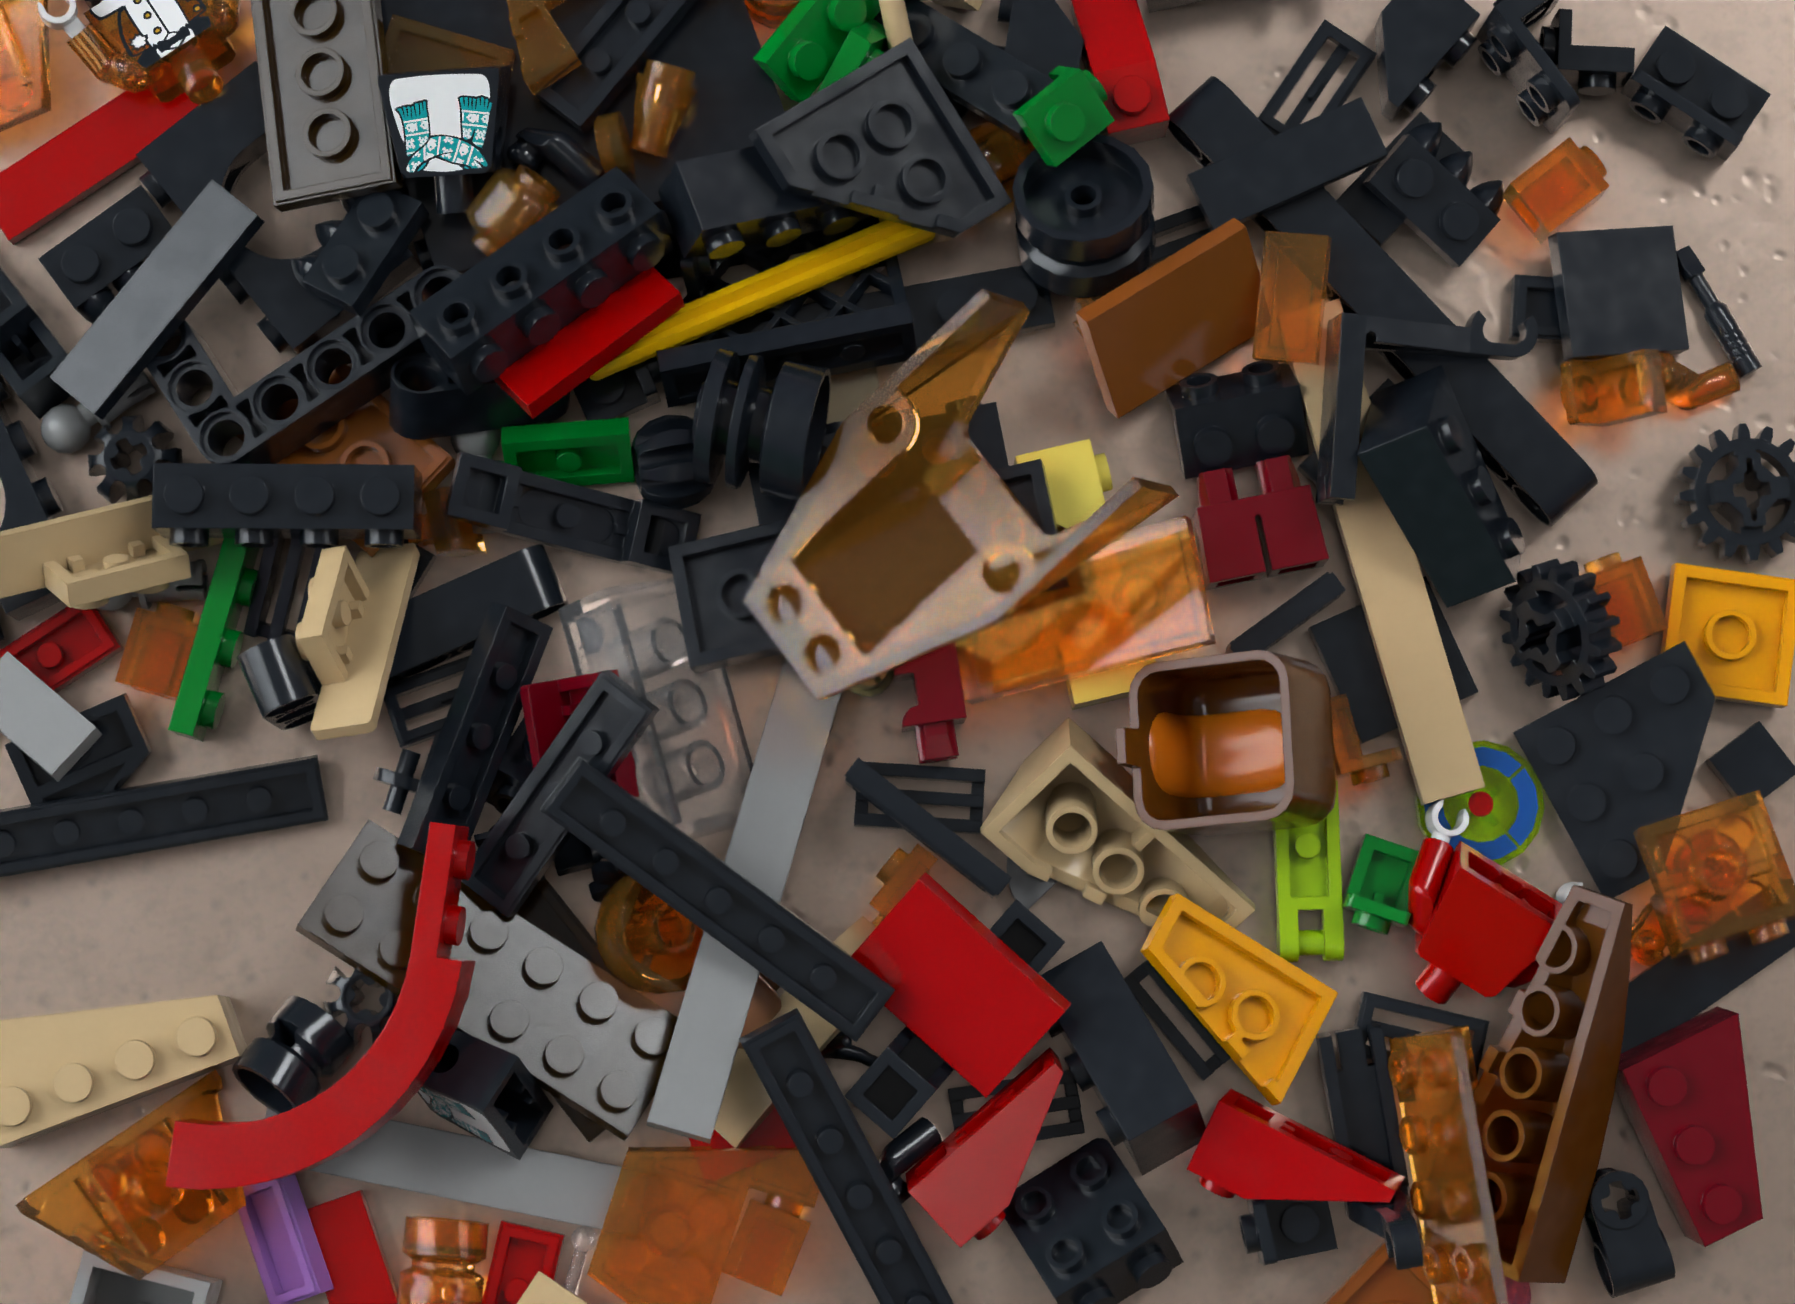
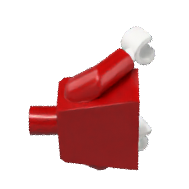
M1444 800L1435 802L1426 811L1425 824L1432 836L1431 838L1423 839L1408 884V912L1411 913L1408 923L1416 932L1415 951L1421 958L1429 962L1415 983L1427 998L1442 1005L1449 1001L1462 983L1484 997L1491 998L1495 997L1505 987L1516 988L1531 982L1539 967L1536 955L1572 886L1583 887V882L1565 883L1559 888L1556 898L1553 899L1464 842L1460 841L1455 849H1453L1449 844L1451 837L1465 831L1469 825V815L1466 809H1461L1458 812L1453 829H1445L1441 826L1438 819V814L1443 807Z

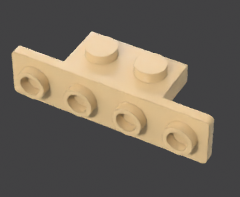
M152 495L0 531V599L46 587L69 608L73 607L82 610L99 608L106 605L111 597L131 592L154 594L166 590L171 582L191 578L189 554L187 552L206 547L190 548L169 545L170 538H164L152 528ZM209 538V546L207 547L221 544L224 538Z
M414 543L404 544L402 548L379 549L373 557L365 551H361L357 554L355 562L346 545L325 548L321 551L315 576L308 583L309 598L302 622L297 624L295 631L298 652L303 660H309L322 685L310 727L316 740L371 733L377 727L420 553Z

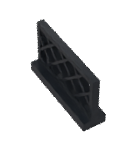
M878 218L857 222L850 229L834 235H825L822 230L801 234L794 241L778 247H768L765 242L744 246L740 251L729 257L716 259L714 275L704 276L702 297L707 295L710 290L715 292L731 285L720 279L731 266L746 264L760 273L786 262L793 254L813 251L880 222ZM897 255L850 274L857 279L842 297L819 287L786 301L779 310L772 307L756 314L769 321L761 331L740 335L730 330L733 326L731 324L705 335L699 343L656 351L668 408L697 402L700 388L703 382H706L712 360L718 349L738 351L740 378L750 355L763 356L767 387H774L776 378L786 361L829 368L831 376L918 359L909 302H907ZM885 266L888 277L881 274V271L885 268ZM656 269L666 279L683 276L681 269ZM870 285L892 296L894 305L864 310L854 304ZM687 294L683 301L686 304L698 298H688ZM808 297L832 309L823 319L801 322L792 317Z

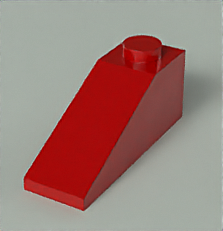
M1068 0L1074 27L1084 39L1081 53L1084 68L1092 73L1105 89L1108 100L1104 102V105L1115 120L1102 130L1100 135L1114 137L1127 145L1166 137L1170 118L1156 60L1137 0Z
M1050 1047L905 1174L909 1194L960 1248L973 1236L977 1240H982L990 1235L1006 1216L1003 1210L1011 1202L1064 1073L1058 1055Z
M1232 1088L1218 1101L1187 1167V1170L1200 1176L1199 1183L1204 1188L1216 1195L1234 1198L1236 1194L1243 1199L1390 1203L1405 1179L1404 1176Z

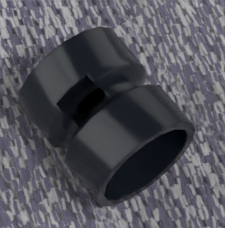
M290 996L267 1023L266 1030L269 1037L255 1038L234 1063L232 1071L240 1084L255 1099L270 1110L280 1114L315 1098L321 1090L318 1078L332 1077L353 1052L355 1044L345 1028L322 1008L307 999Z

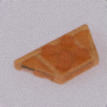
M214 1069L24 1197L15 1206L21 1214L140 1281L246 1205L243 1186L205 1190L165 1187L175 1121L190 1118L223 1121L217 1095L223 1089L221 1076Z

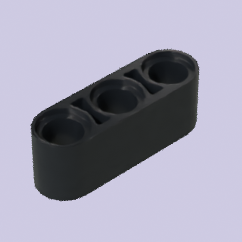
M427 352L404 356L396 361L391 369L389 423L396 433L412 440H426L501 429L507 426L549 422L559 419L569 408L570 392L532 419L494 380L486 382L467 396Z

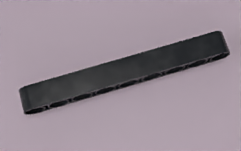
M1214 76L1209 77L1169 114V131L1203 168L1275 136L1229 87ZM1324 187L1252 219L1329 301L1340 298L1344 313L1456 326ZM1377 351L1404 380L1442 365L1485 465L1545 525L1553 526L1598 484L1596 475L1588 464L1488 359Z

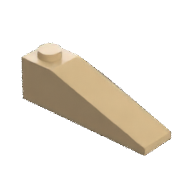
M1069 717L1023 761L980 827V833L1027 874L1046 882L1051 878L1082 892L1083 898L1099 905L1106 902L1137 915L1143 924L1150 927L1154 926L1169 896L1176 893L1184 896L1235 929L1255 911V904L1188 834L1153 829L1143 823L1135 808L1133 776L1122 765L1117 764V760Z

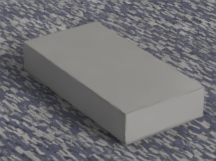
M8 651L0 658V732L59 782L102 736V733Z

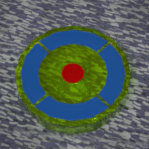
M1485 740L1475 741L1472 743L1485 787L1444 799L1438 819L1442 827L1452 830L1455 826L1458 812L1461 809H1466L1469 815V825L1464 832L1451 837L1449 844L1455 849L1458 843L1462 841L1492 861L1502 865L1523 853L1539 833L1545 809L1542 786L1529 762L1511 748ZM1416 792L1414 803L1417 824L1423 836L1431 838L1432 834L1426 828L1425 814L1428 808L1435 802L1421 806Z

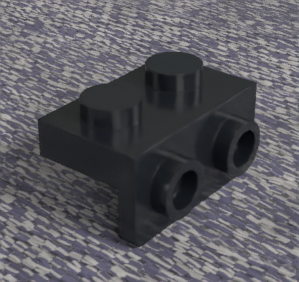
M1263 360L1244 366L1242 372L1216 376L1212 373L1192 374L1181 380L1180 384L1173 385L1165 390L1167 402L1173 414L1180 465L1185 479L1195 478L1200 473L1222 468H1232L1234 470L1254 466L1257 462L1290 455L1291 458L1309 455L1300 385L1287 363L1279 364L1276 361Z

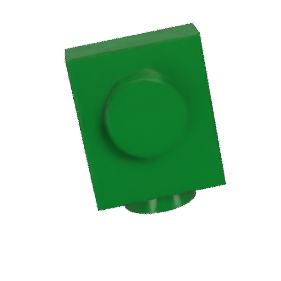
M1057 66L1048 74L1054 81L1013 113V116L1048 166H1059L1115 121L1104 105V102L1108 100L1105 89L1092 73L1087 70L1082 71L1080 68Z
M1369 834L1363 835L1343 896V909L1354 912L1352 924L1384 935H1388L1391 925L1398 928L1408 925L1411 913L1408 912V884L1419 851Z

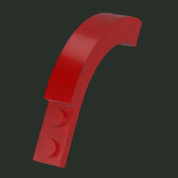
M430 822L406 977L397 1003L384 1029L367 1053L333 1086L312 1100L289 1111L256 1121L224 1122L196 1118L175 1121L165 1187L195 1190L236 1188L285 1178L315 1168L348 1152L375 1134L397 1115L419 1091L442 1058L458 1026L469 995L476 962L474 960L450 957L452 945H460L465 930L466 909L463 906H458L461 881L470 879L475 862L476 846L474 841L468 840L469 827Z

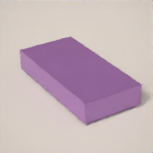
M295 1174L273 1181L230 1188L270 1304H293L334 1289Z

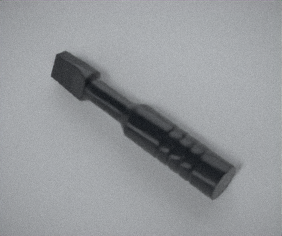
M1688 245L1676 251L1679 272L1684 282H1690L1704 306V318L1717 340H1719L1739 378L1741 379L1761 368L1762 365L1739 328L1727 304L1717 299L1703 275L1705 268L1691 247Z

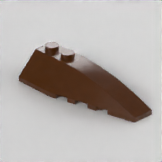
M1572 886L1536 955L1539 967L1527 989L1518 990L1507 1011L1513 1015L1499 1044L1489 1045L1479 1064V1067L1484 1072L1471 1097H1462L1453 1114L1420 1232V1239L1517 1282H1566L1599 1165L1614 1098L1624 1035L1630 976L1633 904L1582 886Z

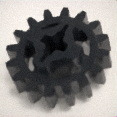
M1739 424L1733 430L1731 441L1719 429L1708 436L1712 452L1698 444L1688 453L1693 462L1698 465L1697 468L1683 467L1678 471L1677 478L1689 484L1690 487L1689 490L1683 491L1674 497L1675 504L1690 506L1692 512L1681 522L1683 529L1692 528L1697 525L1701 528L1703 533L1696 544L1700 549L1713 541L1719 543V560L1726 561L1732 557L1736 549H1741L1745 564H1752L1758 560L1760 547L1764 549L1767 555L1774 558L1783 552L1780 536L1786 541L1795 543V462L1789 457L1794 448L1795 441L1790 438L1778 447L1771 443L1773 428L1768 426L1763 428L1755 438H1750L1747 424ZM1728 456L1726 476L1722 480L1706 483L1709 472L1715 463L1721 458ZM1761 458L1769 462L1778 471L1780 476L1776 477L1761 464ZM1743 482L1745 483L1746 490L1757 491L1758 499L1748 505V507L1744 497H1735L1733 489ZM1785 504L1783 514L1776 525L1769 531L1763 532V526L1766 525L1765 513L1770 507ZM1711 511H1717L1731 523V530L1721 525L1712 515Z
M1558 558L1532 565V568L1519 571L1517 574L1518 584L1506 587L1504 590V594L1512 603V606L1500 610L1499 614L1503 620L1510 623L1511 631L1503 634L1501 637L1502 642L1513 644L1516 653L1510 660L1512 666L1524 664L1527 668L1525 684L1530 687L1542 683V693L1545 698L1560 695L1563 701H1567L1603 688L1606 685L1603 676L1615 673L1617 670V666L1609 657V654L1622 650V643L1611 636V628L1620 624V619L1618 616L1608 615L1605 606L1611 599L1609 592L1597 594L1594 591L1596 575L1593 572H1589L1579 576L1578 563L1573 560L1560 564Z

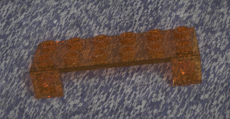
M1469 1026L1449 1027L1388 1038L1391 1051L1388 1060V1072L1399 1097L1402 1115L1399 1124V1136L1401 1144L1409 1156L1413 1179L1410 1189V1200L1413 1211L1420 1220L1424 1244L1422 1251L1424 1266H1422V1270L1431 1285L1434 1304H1509L1472 1092L1478 1084Z

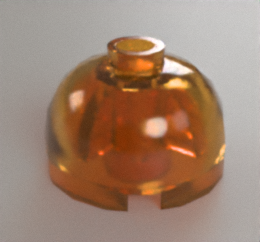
M629 875L624 876L612 885L598 907L594 926L596 947L605 967L624 985L649 994H664L686 990L704 930Z

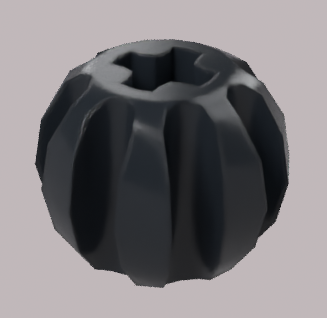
M143 415L121 417L123 425L122 430L118 434H113L111 429L104 425L94 437V440L104 445V450L97 455H88L89 476L106 475L97 486V492L111 504L117 503L125 493H127V501L149 496L153 490V463H183L182 449L171 448L164 450L174 438V433L161 421H155L144 432ZM134 450H138L144 455L140 459L142 470L137 474H133L127 469L131 465L128 454Z
M664 415L650 420L637 431L632 442L634 474L638 490L645 500L661 504V509L682 510L696 505L711 493L715 483L696 482L694 479L693 419L685 415Z
M335 966L326 984L338 986L341 995L336 1001L323 1002L325 1011L333 1018L346 1013L348 1021L344 1028L351 1036L354 1044L359 1042L361 1034L367 1026L370 1027L372 1043H374L384 1029L399 996L384 987L385 992L379 997L383 1009L379 1013L370 1009L360 1010L358 1005L365 999L361 991L364 984L376 988L382 986L355 968L352 976L346 977Z

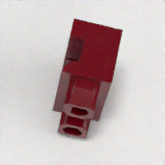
M1290 455L1270 458L1256 463L1255 469L1261 495L1239 499L1232 468L1207 471L1198 475L1197 497L1199 507H1197L1193 514V521L1200 546L1205 591L1260 580L1265 573L1267 578L1323 567L1328 561L1329 555L1310 484L1301 486L1298 473ZM1256 522L1258 523V528H1259V532H1260L1261 542H1262V546H1263V553H1262V548H1261V544H1260V539H1259V534H1258Z
M955 640L891 649L890 660L893 667V681L913 680L917 706L911 707L905 713L901 732L914 731L919 765L957 759L959 752L954 724L964 723L967 716Z

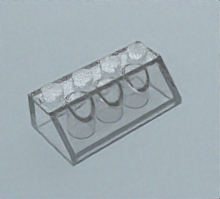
M674 578L608 587L559 608L558 612L576 676L618 669L619 678L660 709L632 748L640 796L638 799L692 839L734 828L753 762L726 668L723 667L695 674L689 666Z

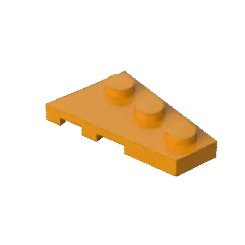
M1179 893L1169 896L1140 952L1272 1106L1281 1104L1338 992Z

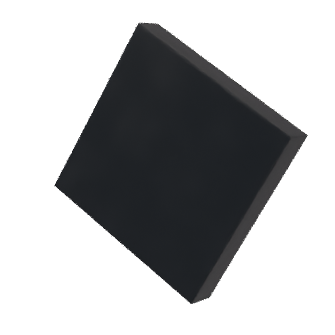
M1673 225L1556 232L1548 237L1564 361L1680 354L1689 350Z
M1424 576V583L1459 700L1461 701L1478 693V689L1427 577ZM1360 604L1308 628L1310 636L1359 744L1361 745L1397 729L1398 726L1362 605Z

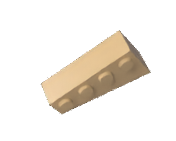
M211 995L0 1020V1148L16 1146L235 1063L247 1049V1044L230 997Z

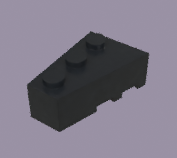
M1442 365L1375 392L1358 450V456L1446 607L1449 608L1516 582L1521 554L1525 552L1523 535L1515 520L1508 517Z
M1103 942L1096 943L1040 975L1071 1003L1066 1012L1047 1032L1051 1038L1061 1033L1063 1034L1073 1052L1066 1056L1064 1060L1082 1092L1091 1087L1094 1089L1103 1105V1108L1095 1113L1112 1144L1116 1146L1124 1142L1142 1176L1196 1146L1206 1129L1198 1103Z

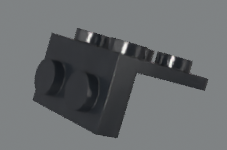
M1496 0L1493 4L1494 8L1476 35L1481 42L1478 46L1479 54L1487 67L1495 75L1500 77L1505 74L1519 92L1516 96V102L1524 116L1534 126L1538 127L1543 124L1550 133H1554L1566 123L1580 104V99L1528 29L1551 13L1559 0Z
M1096 1138L1017 1187L1009 1206L1003 1210L1006 1213V1222L1044 1280L1057 1304H1118L1142 1288H1151L1160 1284L1169 1276L1173 1268L1184 1262L1165 1226L1109 1141L1104 1138Z

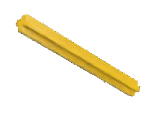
M884 220L686 303L683 308L591 375L590 378L598 381L657 356L656 351L679 347L933 240L936 233Z

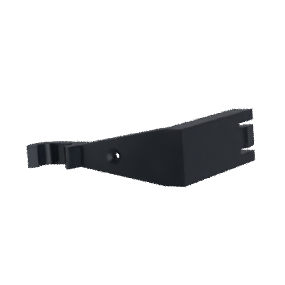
M1480 311L1473 313L1469 317L1465 327L1343 312L1329 320L1327 325L1316 504L1341 506L1344 504V500H1355L1365 350L1515 360L1529 353L1537 342L1538 326L1533 315L1517 326L1520 333L1517 344L1488 341L1483 334V325L1486 322V318Z
M1379 1023L1366 1025L1372 1063L1369 1064L1367 1063L1362 1028L1359 1026L1336 1030L1335 1038L1341 1069H1337L1332 1036L1329 1032L1317 1034L1316 1040L1333 1141L1405 1177L1400 1189L1390 1203L1344 1201L1346 1215L1349 1220L1385 1239L1388 1257L1394 1258L1397 1270L1424 1266L1420 1237L1415 1219L1412 1216L1413 1205L1383 1027Z

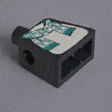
M510 65L395 72L377 75L378 87L400 172L403 178L434 177L437 214L475 211L472 174L492 173L502 169L511 78Z
M457 1029L442 1058L417 1092L430 1110L438 1116L518 1160L521 1159L554 1107L518 1056Z

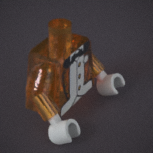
M65 0L70 7L68 12L61 17L49 15L39 1L37 3L39 15L43 23L51 29L64 30L68 34L70 39L66 43L99 81L133 93H140L148 89L160 102H170L184 92L196 104H204L214 100L221 93L224 85L223 79L217 71L232 62L236 55L230 36L238 29L241 0H104L84 13L90 22L86 25L77 17L76 0Z

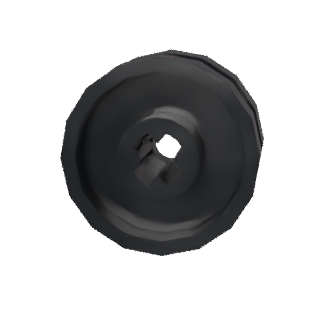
M1097 134L1057 167L1046 165L1036 149L1019 165L1012 186L1016 216V240L1021 265L1035 283L1058 295L1091 298L1106 295L1147 269L1151 263L1156 245L1155 220L1153 216L1155 207L1154 185L1149 165L1135 148L1114 137Z

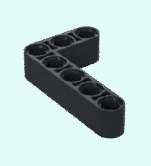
M446 265L432 266L423 270L368 307L361 317H353L240 394L233 386L206 341L186 320L170 337L181 336L178 348L167 356H161V348L147 365V368L193 442L208 461L224 464H277L389 389L391 369L396 361L404 356L426 352L408 312L461 276V274L456 269ZM397 328H405V335L402 341L394 347L382 349V342L390 331ZM352 364L350 374L344 381L338 384H329V378L338 366ZM206 385H213L210 397L204 403L192 406V399L195 393ZM298 399V406L290 417L284 420H276L277 411L284 402ZM245 434L242 447L235 454L223 456V449L226 443L236 435Z
M539 544L524 548L409 599L388 684L421 673L472 650L491 602L507 605L536 620L549 616L565 607L569 602L544 546ZM286 634L269 639L237 656L239 665L263 719L281 730L292 729L313 720L322 685L309 660L305 661L301 658L297 649L296 639L293 635Z

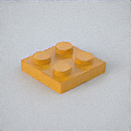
M1674 563L1670 571L1660 654L1686 641L1717 700L1781 709L1787 707L1795 647V579Z

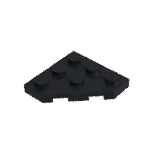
M911 37L758 127L748 135L782 191L947 237L955 238L1012 202Z
M1686 641L1606 682L1603 688L1582 695L1513 732L1600 893L1613 898L1664 871L1715 704L1716 695Z

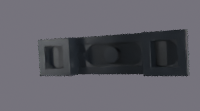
M458 452L444 512L445 516L512 537L598 559L669 574L673 573L668 547L695 541L702 514L683 509H661L662 505L645 499L632 500L528 473L522 471V467L465 452Z

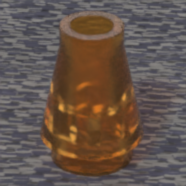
M647 59L643 74L636 73L631 149L667 158L669 147L698 92L697 89L692 88L696 76L695 72Z

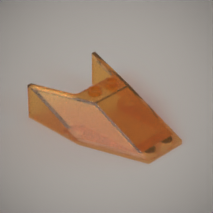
M981 289L841 423L747 592L743 602L818 700L828 699L1004 620L1179 496L1172 486L1132 477L1086 521L1052 535L1045 533L974 445L968 433V426L972 416L1030 313L1023 302Z

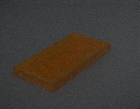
M1186 515L1061 547L1070 587L949 615L953 640L956 643L964 699L970 704L1216 644L1192 521Z

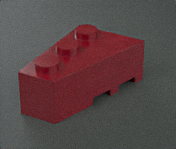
M1717 1006L1621 1053L1615 1089L1684 1236L1706 1247L1763 1219L1739 1013Z

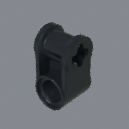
M1609 1167L1597 1169L1584 1219L1593 1243L1596 1266L1608 1294L1615 1298L1675 1278V1266L1671 1251L1658 1225L1648 1190L1643 1181L1636 1175ZM1609 1184L1625 1190L1626 1197L1617 1201L1618 1212L1602 1207L1601 1199L1607 1198L1610 1195Z

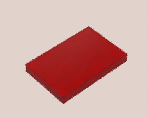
M654 267L647 271H642L610 294L602 304L590 308L559 330L550 341L538 345L507 367L494 381L534 419L683 308L685 304L681 293Z
M926 872L852 954V957L894 987V993L884 1006L985 1098L990 1095L1071 1005L1063 995Z

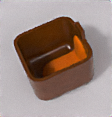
M1251 650L1154 662L1144 666L1136 673L1129 690L1130 728H1116L1117 764L1132 768L1134 803L1136 812L1143 823L1153 829L1208 837L1307 827L1323 821L1332 811L1336 798L1331 690L1327 677L1316 665L1306 660L1270 651Z

